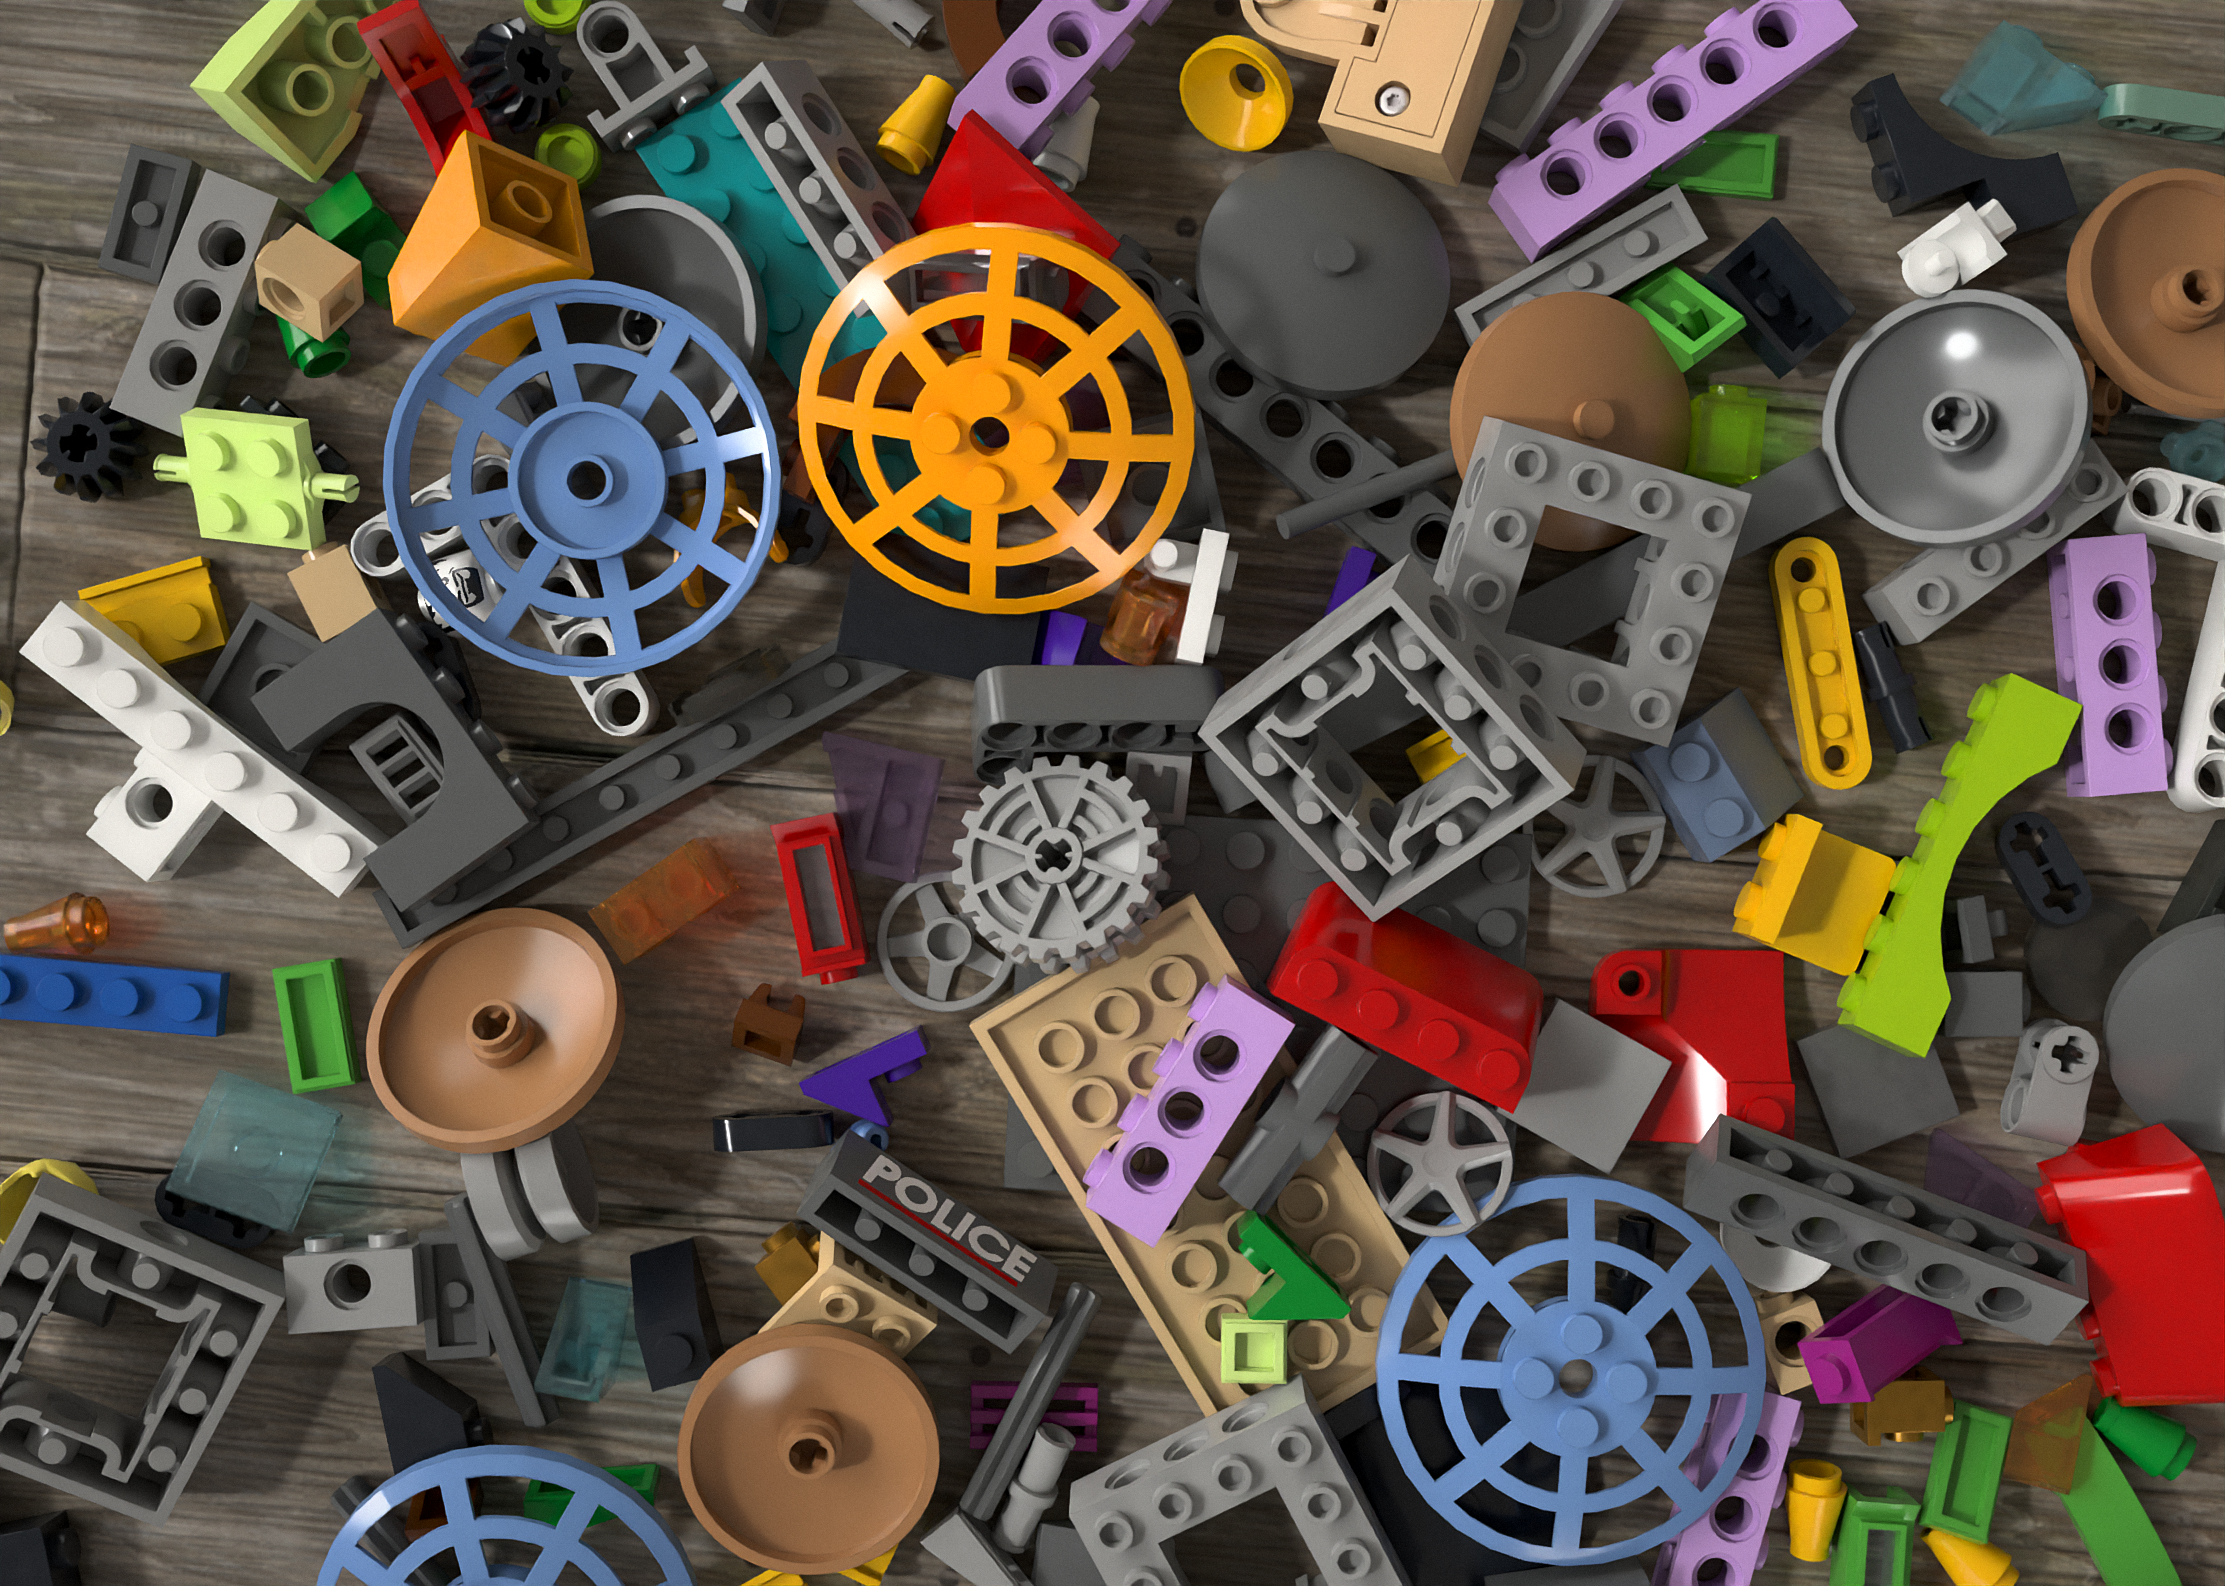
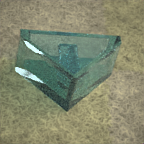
M569 1277L534 1383L535 1392L596 1403L603 1399L617 1380L632 1297V1287Z

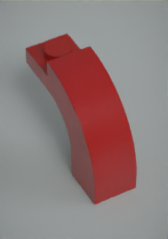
M401 0L356 22L360 36L397 93L418 131L437 178L458 137L464 130L502 146L494 128L490 127L489 118L484 108H470L476 96L475 91L459 82L464 75V70L444 35H440L420 0Z

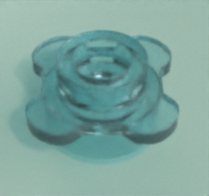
M2205 420L2198 429L2183 434L2170 432L2162 439L2160 451L2164 456L2168 457L2171 471L2213 483L2225 478V444L2222 442L2225 437V427L2218 421ZM2197 450L2202 451V457L2199 460H2191L2193 452Z

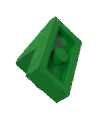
M352 170L307 206L304 211L318 236L361 261L363 286L378 305L387 311L392 307L388 275L408 236L360 176Z
M1247 1209L1236 1220L1239 1237L1243 1240L1238 1246L1240 1252L1262 1274L1266 1275L1271 1269L1275 1271L1246 1303L1248 1317L1251 1320L1343 1319L1352 1310L1347 1291L1267 1214L1262 1216L1255 1211Z

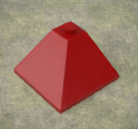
M973 109L964 115L910 223L917 236L930 230L970 222L1015 223L1052 231L1089 247L1110 262L1121 246V243ZM1066 268L1069 275V294L1061 313L1074 321L1096 285L1075 271ZM940 271L941 275L932 282L935 290L987 292L989 274ZM949 320L962 349L966 353L982 350L984 321ZM1012 323L1010 352L1027 358L1038 366L1056 350L1061 340L1044 329L1032 327V324Z

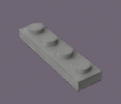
M1675 184L1460 305L1452 311L1451 315L1471 348L1480 334L1496 318L1520 303L1545 295L1572 291L1590 292L1610 297L1703 245L1708 238L1678 184Z

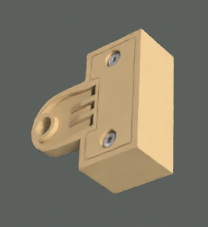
M1240 0L1244 18L1265 45L1286 55L1337 67L1318 120L1337 153L1360 158L1389 170L1454 187L1459 186L1524 0Z

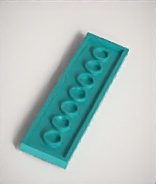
M739 77L634 148L667 198L696 206L711 214L730 229L743 244L757 269L765 294L768 317L766 347L799 395L802 366L814 332L841 291L721 103V100L742 81ZM853 310L850 312L830 345L820 375L832 365L848 356L877 347L879 342L888 333L875 315L857 318ZM974 430L975 436L984 445V443ZM852 432L838 455L875 509L879 506V503L872 495L860 470ZM873 434V442L879 465L889 486L896 493L921 474L912 453L910 440ZM940 494L914 513L920 521L943 535L960 542H966L971 538L972 511L955 505ZM1008 513L999 514V519ZM899 526L890 531L891 533L909 536Z

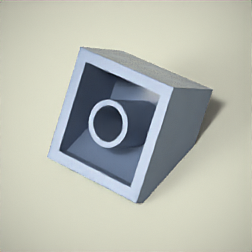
M1739 687L1734 688L1678 722L1669 747L1645 742L1628 753L1639 772L1650 783L1660 801L1662 810L1693 861L1713 862L1766 830L1804 796Z

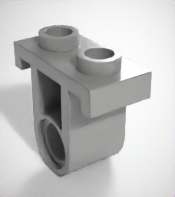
M600 1L590 5L582 13L577 24V40L581 50L621 108V110L607 119L602 116L598 109L587 117L613 153L623 147L625 150L635 149L636 145L657 132V124L675 112L679 115L685 114L709 98V90L718 84L710 67L695 45L684 51L690 64L674 73L636 14L627 5L617 1ZM615 30L629 32L628 41L620 51L615 53L601 51V43L608 33Z

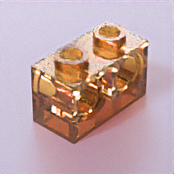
M698 837L687 842L588 911V913L623 964L627 965L649 954L738 892L742 887L707 837Z

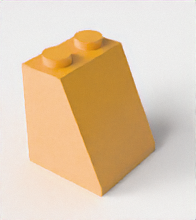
M464 130L458 137L388 275L394 325L406 329L413 334L436 341L464 315L497 296L532 284L568 279L588 280L594 274L577 179ZM565 304L557 305L558 311H560ZM527 312L508 319L481 335L464 352L508 367L537 336L531 313Z

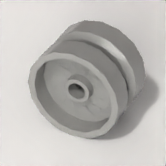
M573 1117L545 1136L519 1147L493 1153H460L466 1191L474 1216L486 1242L495 1255L502 1260L508 1261L538 1251L543 1247L546 1232L562 1244L593 1234L598 1229L599 1205L593 1171L584 1142Z

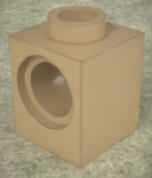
M298 223L279 240H272L267 243L254 262L260 305L322 343L364 304L361 261Z
M336 541L320 545L316 549L308 551L302 556L304 565L287 573L322 643H328L376 608L393 611L377 577L361 571L354 563L350 552L351 546L346 544L339 546Z
M1800 1289L1792 1292H1772L1766 1290L1754 1297V1302L1765 1343L1766 1382L1781 1395L1811 1385L1812 1381L1797 1342L1824 1324L1815 1300ZM1798 1321L1800 1336L1796 1343L1786 1349H1777L1775 1337L1779 1328L1787 1322Z

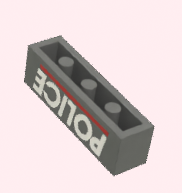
M851 1129L846 1131L816 1167L796 1215L996 1346L1011 1354L1046 1317L1059 1267Z

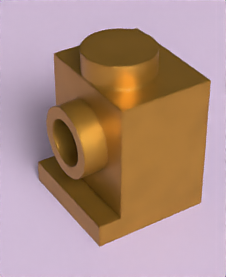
M792 1221L761 1243L767 1254L754 1267L782 1306L818 1272L821 1235L816 1234L811 1238L804 1227L798 1230Z
M1925 1366L1911 1367L1874 1394L1875 1400L1872 1402L1850 1403V1431L1867 1446H1881V1433H1884L1885 1439L1891 1441H1922L1924 1439L1923 1432H1945V1425H1950L1954 1416V1404L1950 1388L1945 1385V1380Z

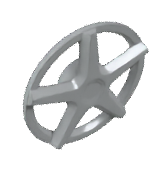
M1586 755L1582 767L1596 766L1587 799L1580 803L1568 797H1563L1545 809L1565 824L1566 835L1542 859L1534 840V817L1522 824V834H1533L1531 862L1549 883L1572 895L1600 898L1627 891L1648 873L1661 850L1666 816L1650 783L1635 768L1614 757ZM1615 772L1625 776L1638 788L1647 803L1649 811H1616L1613 809L1611 802ZM1651 830L1646 853L1639 864L1625 876L1615 845L1616 840L1620 836ZM1589 852L1595 858L1608 884L1603 886H1581L1561 878L1556 873L1582 853Z
M938 870L925 873L913 878L900 887L884 907L876 933L878 960L891 986L909 1002L936 1012L964 1011L982 1004L996 994L1004 985L1015 964L1011 960V955L1006 953L1003 962L975 942L974 934L977 930L975 929L976 924L972 917L968 918L963 911L957 915L948 913L931 883L941 881L953 882L952 871L954 870ZM914 891L925 921L924 929L920 932L887 938L889 924L895 910ZM923 956L929 960L930 968L926 997L914 992L902 982L896 974L889 957ZM960 964L994 978L987 987L971 997L957 1001H945L954 969Z
M1450 1091L1414 1097L1393 1109L1371 1135V1143L1367 1155V1175L1372 1193L1382 1210L1394 1222L1411 1232L1430 1237H1449L1468 1232L1484 1223L1495 1213L1509 1190L1513 1174V1156L1508 1137L1502 1125L1489 1110L1467 1097ZM1436 1106L1430 1136L1426 1141H1417L1391 1132L1409 1114L1426 1107ZM1456 1107L1466 1110L1482 1120L1489 1127L1497 1142L1466 1146L1457 1144L1455 1140ZM1382 1149L1408 1163L1413 1169L1412 1175L1392 1201L1387 1197L1380 1178L1379 1163ZM1501 1161V1176L1497 1189L1490 1201L1478 1212L1464 1182L1467 1171ZM1432 1191L1441 1193L1461 1222L1444 1226L1427 1225L1410 1219L1406 1214Z

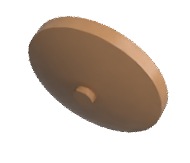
M2188 168L2164 169L2143 174L2117 188L2094 208L2083 221L2074 238L2066 273L2067 297L2072 319L2084 346L2097 365L2113 382L2131 396L2155 409L2173 415L2197 419L2225 417V176Z
M1581 291L1560 292L1528 300L1507 310L1496 318L1473 343L1464 358L1453 388L1449 421L1453 456L1462 481H1464L1484 416L1507 421L1683 474L1688 458L1692 430L1691 403L1684 374L1681 373L1649 321L1633 308L1608 296ZM1545 504L1532 547L1555 552L1593 551L1620 543L1639 531Z
M503 908L481 912L452 923L422 942L401 962L388 979L373 1008L366 1038V1059L371 1083L377 1096L385 1108L410 1133L430 1145L448 1151L471 1154L493 1153L519 1147L545 1136L564 1124L585 1106L602 1085L615 1062L620 1049L625 1024V1001L618 974L597 942L584 929L574 922L551 912L532 908Z
M795 1324L767 1330L745 1339L721 1355L707 1369L690 1395L684 1411L677 1446L678 1472L686 1500L694 1515L710 1535L726 1549L755 1565L773 1571L800 1575L828 1574L851 1569L877 1558L899 1543L912 1530L927 1508L935 1489L940 1461V1431L937 1415L932 1400L916 1373L903 1359L880 1342L846 1328L822 1324Z

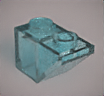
M2003 20L1982 38L1939 100L1988 136H1995L2078 122L2100 107L2108 97V94L2095 85L2094 77L2086 69L2075 63L2062 62L2045 50L2042 40L2033 31L2024 26L2011 25Z

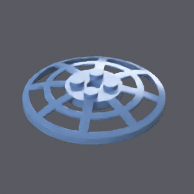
M568 279L532 284L497 296L464 315L431 345L411 372L394 407L384 446L383 491L388 524L402 563L422 596L451 627L479 648L514 665L551 675L599 677L634 672L669 660L705 639L735 611L755 584L771 551L781 513L783 472L778 437L766 401L744 363L717 333L687 310L651 292L610 281ZM577 302L616 305L646 313L665 322V325L647 358L634 351L607 344H568L557 305ZM527 312L531 313L542 351L528 355L506 368L483 389L478 397L442 376L454 359L481 335L510 318ZM689 338L704 348L731 378L748 407L754 425L753 428L718 437L714 425L700 401L679 378L671 373ZM574 365H608L636 374L637 377L618 409L603 403L584 402ZM548 371L558 407L542 414L528 427L497 409L501 402L520 385ZM660 390L669 395L684 412L699 442L662 451L655 437L642 424ZM429 399L464 420L458 431L451 459L450 487L452 500L412 507L409 488L411 449L419 417ZM485 432L513 449L508 468V487L474 495L472 486L473 462L479 439L482 433ZM761 453L764 472L762 511L754 543L743 562L712 542L718 531L725 504L726 472L724 463ZM594 462L603 469L606 475V487L599 497L592 500H583L576 495L572 488V475L580 465ZM705 468V503L700 523L696 531L664 512L669 492V477ZM516 513L523 527L538 541L519 572L511 568L495 550L483 530L481 520ZM459 525L463 538L476 560L498 584L506 589V592L485 622L467 610L444 584L426 554L419 535L420 533ZM649 534L682 553L677 561L659 577L638 589L630 590L622 554L640 544ZM562 555L577 559L596 560L604 597L595 599L570 597L551 592L543 588L542 585ZM698 564L730 584L718 602L692 625L662 642L642 648L635 610L646 607L671 593L691 575ZM530 604L542 610L569 617H609L616 655L601 657L559 655L528 647L508 636Z
M1578 1173L1539 1175L1510 1183L1503 1202L1487 1220L1515 1207L1546 1199L1567 1198L1568 1238L1552 1239L1529 1245L1504 1257L1492 1266L1466 1237L1472 1230L1449 1237L1427 1236L1411 1254L1395 1281L1380 1321L1375 1355L1377 1400L1386 1434L1405 1474L1426 1502L1457 1530L1489 1549L1524 1561L1558 1566L1603 1564L1640 1554L1673 1538L1701 1517L1730 1485L1749 1452L1761 1418L1766 1385L1765 1343L1755 1303L1739 1269L1718 1241L1685 1211L1649 1190L1614 1178ZM1497 1188L1472 1199L1478 1212L1490 1201ZM1594 1199L1617 1202L1649 1213L1678 1230L1692 1244L1666 1273L1656 1263L1632 1249L1609 1241L1595 1239ZM1454 1212L1437 1226L1452 1225L1461 1221ZM1447 1254L1470 1279L1473 1285L1463 1295L1450 1317L1442 1340L1440 1356L1400 1352L1402 1333L1413 1301L1431 1270ZM1560 1260H1568V1295L1553 1297L1530 1307L1508 1283L1516 1276L1537 1266ZM1595 1261L1606 1262L1626 1269L1647 1281L1652 1286V1289L1625 1314L1610 1303L1595 1298ZM1711 1264L1724 1280L1739 1311L1747 1342L1748 1365L1713 1367L1712 1353L1706 1329L1694 1304L1686 1295V1292ZM1490 1301L1512 1325L1502 1340L1496 1361L1461 1358L1462 1350L1470 1327L1482 1307ZM1671 1308L1677 1314L1687 1335L1693 1367H1656L1653 1351L1645 1335ZM1575 1359L1590 1362L1593 1369V1377L1585 1389L1579 1392H1567L1560 1387L1559 1374L1566 1363ZM1399 1380L1439 1384V1397L1445 1421L1459 1450L1465 1456V1459L1435 1481L1423 1466L1408 1435L1399 1398ZM1460 1386L1497 1389L1501 1404L1511 1420L1482 1445L1475 1438L1466 1419L1460 1396ZM1747 1393L1745 1412L1734 1445L1716 1476L1700 1492L1678 1466L1686 1459L1701 1434L1710 1408L1711 1395ZM1655 1395H1691L1690 1405L1683 1425L1672 1444L1663 1452L1641 1428L1650 1413ZM1532 1442L1537 1447L1560 1456L1558 1492L1548 1491L1527 1484L1506 1472L1501 1465L1527 1443ZM1622 1445L1645 1470L1638 1476L1616 1487L1585 1493L1588 1457L1604 1454ZM1483 1479H1486L1493 1487L1521 1503L1542 1510L1556 1512L1552 1547L1532 1545L1500 1534L1469 1516L1454 1501ZM1658 1485L1681 1509V1511L1665 1523L1633 1539L1602 1547L1579 1548L1583 1513L1599 1512L1625 1505L1649 1493Z
M484 1445L452 1450L417 1462L382 1483L357 1506L338 1532L320 1570L317 1586H335L343 1567L368 1586H416L406 1580L409 1574L425 1560L453 1546L462 1575L455 1578L447 1586H560L555 1581L567 1560L577 1565L593 1580L596 1586H625L610 1563L592 1546L580 1539L598 1505L617 1515L643 1540L661 1565L667 1581L655 1586H698V1583L680 1540L662 1515L634 1488L604 1469L565 1453L532 1446ZM481 1476L525 1477L557 1484L575 1493L556 1526L544 1521L520 1516L485 1515L476 1517L467 1479ZM440 1485L448 1524L440 1526L415 1540L395 1558L389 1567L358 1544L365 1532L390 1509L421 1491ZM482 1539H514L533 1543L544 1548L532 1569L512 1564L488 1565Z

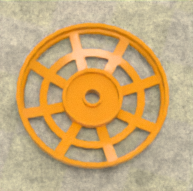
M970 222L930 230L895 245L866 265L837 295L814 332L802 366L797 403L800 445L809 478L827 515L847 542L879 572L907 590L945 606L983 614H1026L1060 608L1094 595L1123 577L1151 551L1172 521L1188 483L1196 444V405L1188 366L1172 329L1150 297L1122 269L1089 247L1052 231L1015 223ZM968 249L991 250L987 292H970L945 297L919 308L910 315L885 281L898 271L933 256ZM1019 253L1041 257L1075 271L1105 291L1120 308L1089 335L1079 324L1058 310L1033 299L1015 295ZM864 299L888 334L879 342L866 363L855 392L854 402L817 394L819 377L830 345L847 316ZM984 315L982 350L960 355L947 363L923 334L927 329L951 319ZM1012 319L1022 320L1044 329L1064 342L1071 351L1048 371L1043 370L1027 358L1011 353ZM1138 329L1152 347L1165 377L1173 412V434H1132V417L1127 394L1116 368L1108 356ZM900 351L926 382L916 399L912 412L874 406L875 396L882 377L894 357ZM1089 372L1096 379L1106 402L1111 433L1073 431L1072 415L1064 393ZM983 417L999 419L1006 425L1009 431V442L999 448H990L983 445L975 436L974 423ZM816 422L853 430V443L860 470L872 495L879 503L878 507L856 523H853L839 504L826 477L817 444ZM873 434L910 440L912 453L921 474L896 493L889 486L879 465L873 442ZM1069 458L1109 461L1099 490L1087 508L1080 514L1053 487L1062 475ZM1129 462H1171L1167 483L1153 515L1135 541L1120 554L1094 528L1103 520L1116 501L1126 478ZM939 494L955 505L971 510L970 544L939 533L920 521L914 513ZM1031 504L1057 530L1051 536L1029 544L997 547L999 514L1017 511ZM899 526L907 535L930 550L957 561L970 563V594L950 591L916 578L888 559L873 543ZM1073 546L1099 570L1082 582L1050 594L1026 598H996L997 566H1016L1037 562L1059 554Z

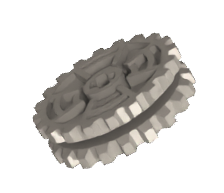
M1066 755L1061 766H1052L1046 756L1034 759L1032 771L1025 774L1016 766L1004 772L1006 781L1004 786L996 789L987 785L979 793L984 805L979 812L967 810L961 821L969 829L967 837L954 840L952 853L957 858L963 860L962 867L952 871L953 884L965 892V897L959 902L964 914L968 918H973L976 924L975 929L999 952L1003 951L1011 955V960L1024 968H1027L1033 961L1040 964V969L1045 974L1057 975L1062 964H1070L1076 974L1088 972L1091 959L1099 956L1110 964L1120 958L1118 946L1126 940L1137 945L1145 937L1139 926L1145 918L1157 920L1162 907L1155 900L1157 891L1169 889L1171 876L1168 872L1161 869V862L1171 858L1168 843L1165 840H1161L1159 831L1163 827L1158 817L1152 812L1147 801L1136 792L1137 789L1125 776L1120 779L1112 777L1110 767L1099 761H1096L1088 770L1084 769L1083 762L1079 756ZM1061 858L1070 863L1062 872L1058 868L1053 867L1056 861Z

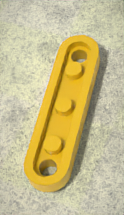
M1800 537L1784 543L1774 552L1769 563L1768 573L1801 761L1808 778L1819 787L1830 790L1849 789L1858 785L1869 773L1872 764V751L1837 557L1828 544L1814 537ZM1796 559L1804 561L1809 567V576L1804 583L1796 581L1791 574V565ZM1831 746L1838 748L1842 754V763L1835 770L1828 768L1824 762V754Z

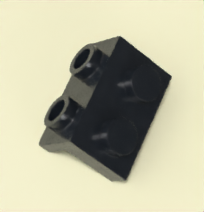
M1775 217L1767 220L1697 281L1744 316L1747 326L1738 333L1778 379H1781L1794 369L1829 335L1856 314V308Z

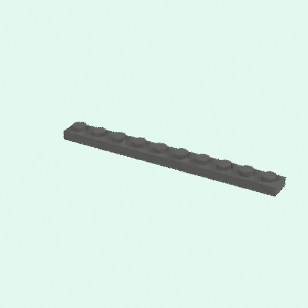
M836 638L544 798L534 807L543 822L418 910L400 912L383 887L373 892L372 895L402 949L410 948L441 929L478 911L913 671L834 655Z

